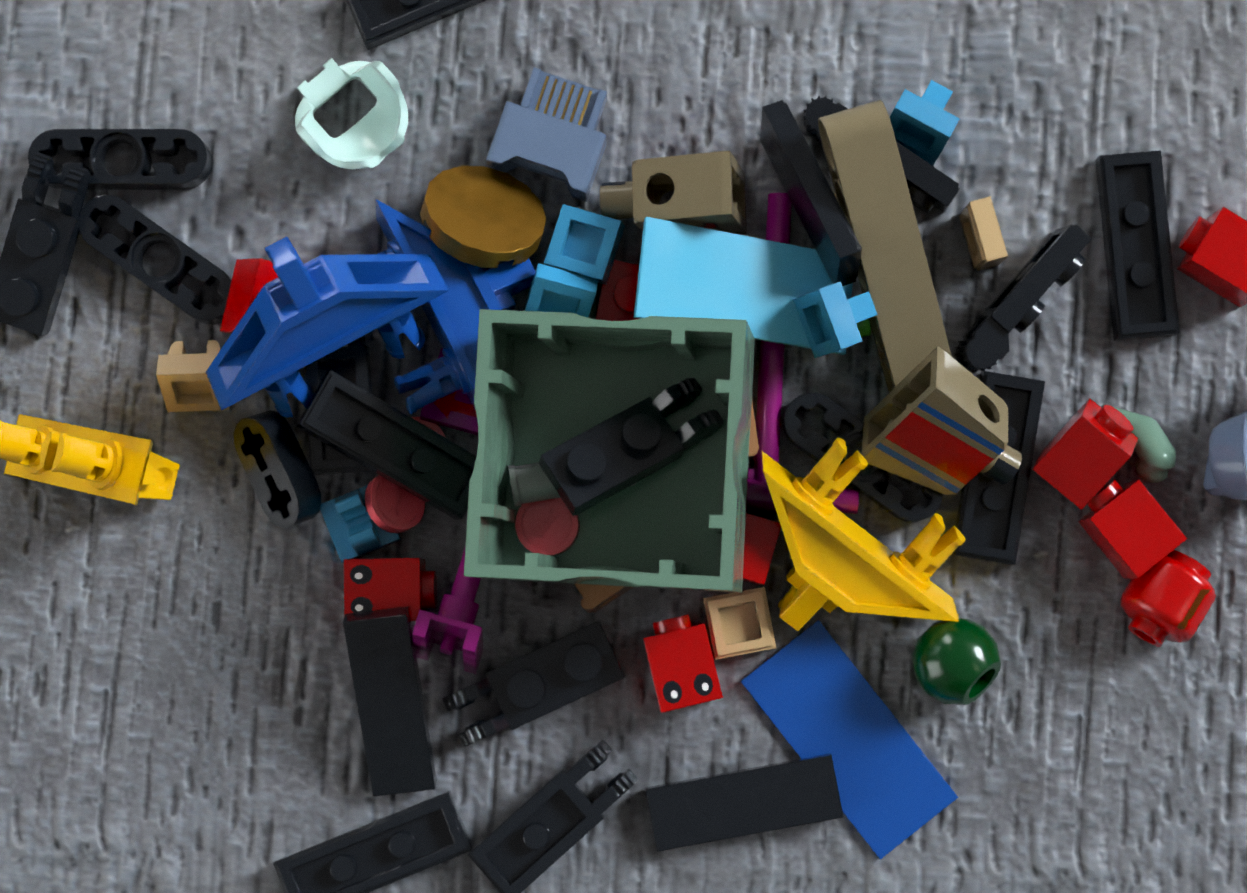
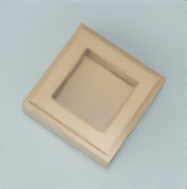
M991 196L969 202L959 218L974 269L977 268L978 271L998 266L1008 257Z
M765 587L744 590L742 593L733 592L703 598L714 660L776 648Z

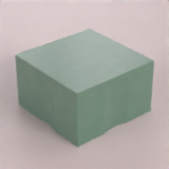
M480 309L474 405L478 422V449L473 473L469 481L464 576L497 580L742 593L755 338L747 320L649 316L629 321H606L580 316L575 313ZM695 377L702 388L700 395L690 405L680 408L678 411L665 417V419L675 432L697 415L714 409L718 411L724 420V424L721 425L722 427L717 432L685 450L682 457L578 514L580 521L578 536L573 545L565 552L556 556L532 553L522 545L515 529L516 515L521 506L514 505L508 465L515 464L517 466L539 462L540 456L545 452L648 397H651L652 400L655 399L666 388L678 384L681 380Z

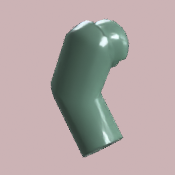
M1114 407L1130 421L1133 426L1131 433L1138 437L1134 448L1139 457L1135 463L1137 475L1151 483L1164 481L1168 476L1169 469L1175 467L1176 449L1158 422L1149 416Z

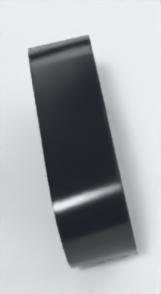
M269 410L241 419L235 426L233 434L234 446L269 520L276 526L287 528L313 519L319 513L321 507V492L317 480L286 418L276 411Z

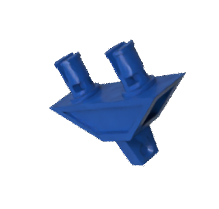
M375 199L376 220L388 241V249L378 254H430L449 288V291L421 305L443 347V357L405 375L393 378L399 394L420 388L406 398V409L410 414L458 390L463 395L467 394L475 409L474 394L479 310L514 309L516 303L512 296L530 288L535 269L529 258L525 262L513 265L514 260L500 263L498 268H481L458 261L436 246L429 237L431 229Z
M288 237L265 247V251L273 263V268L278 278L262 287L206 371L221 411L265 388L274 402L277 412L286 418L293 417L286 395L292 393L305 408L314 395V392L306 384L298 370L375 329L378 330L388 353L394 358H405L399 339L401 333H404L416 348L420 350L425 342V334L416 323L410 311L449 291L431 255H320L304 264Z

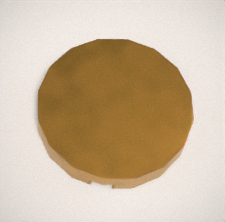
M461 165L439 173L429 182L420 212L422 223L426 222L431 229L429 237L438 248L458 261L481 268H498L500 261L514 260L513 265L525 262L538 249L546 223L542 203L527 185L508 173L485 166Z

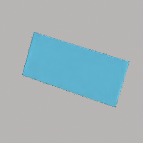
M645 217L634 318L664 316L747 320L751 332L757 340L811 349L793 299L833 283L816 249ZM853 283L843 286L847 299L852 296ZM846 348L833 353L845 355Z

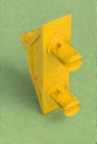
M22 414L18 415L16 425L4 423L0 420V459L7 461L4 474L134 505L138 504L139 498L172 499L180 465L151 452L153 443L149 439Z
M837 437L832 443L831 448L805 478L794 476L762 451L763 473L794 565L786 575V581L793 586L778 603L780 619L796 631H799L821 608L831 613L837 607H840L845 612L959 621L954 598L930 580L934 572L966 540L964 535L955 526L943 534L946 529L943 517L934 513L929 523L902 553L893 552L833 505L835 499L858 473L868 466L867 460L858 450L840 465L847 454L845 440Z

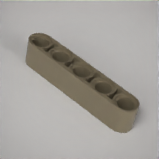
M877 100L818 118V127L837 201L862 247L858 280L862 294L869 291L878 314L869 318L886 385L890 393L937 346L945 350L949 355H951L892 124L884 103L881 100Z

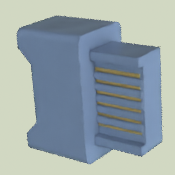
M534 67L521 105L506 101L486 158L488 167L505 173L521 167L566 183L572 198L587 202L607 144L606 134L596 131L607 101V91L597 90L543 72L541 69Z

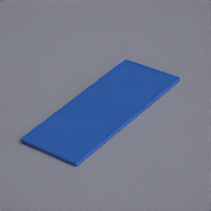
M819 620L740 681L801 759L831 753L842 812L880 860L958 798Z

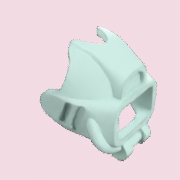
M330 58L323 64L325 68L310 82L307 83L305 80L297 87L304 97L298 105L295 114L296 132L316 155L332 165L352 170L374 169L388 154L399 148L405 141L408 109L399 82L380 61H353L338 66ZM354 79L361 81L376 98V105L345 133L336 138L330 137L314 119V113L350 81Z

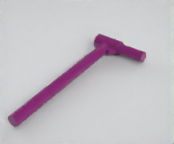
M787 193L768 194L766 240L790 244L792 202ZM760 340L756 431L759 450L754 456V468H748L746 512L777 514L763 473L762 451L779 463L785 344ZM845 488L833 502L834 507L842 513L857 514L859 490Z

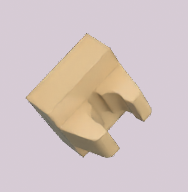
M208 340L206 345L207 352L199 354H187L184 342L176 341L172 343L167 355H158L156 376L167 412L221 410L206 374L207 369L221 350L218 341Z

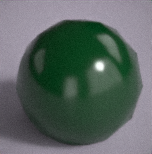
M959 618L958 622L942 620L934 622L917 639L912 661L916 680L929 696L944 704H970L988 689L1000 671L1001 661L997 643L985 627L970 619Z

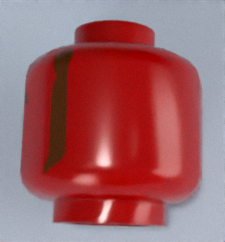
M1173 550L1141 577L1131 579L1120 599L1121 607L1127 616L1132 619L1128 629L1140 639L1157 647H1161L1165 639L1171 642H1188L1194 636L1216 598L1215 590L1208 581L1211 576L1210 571L1188 555Z

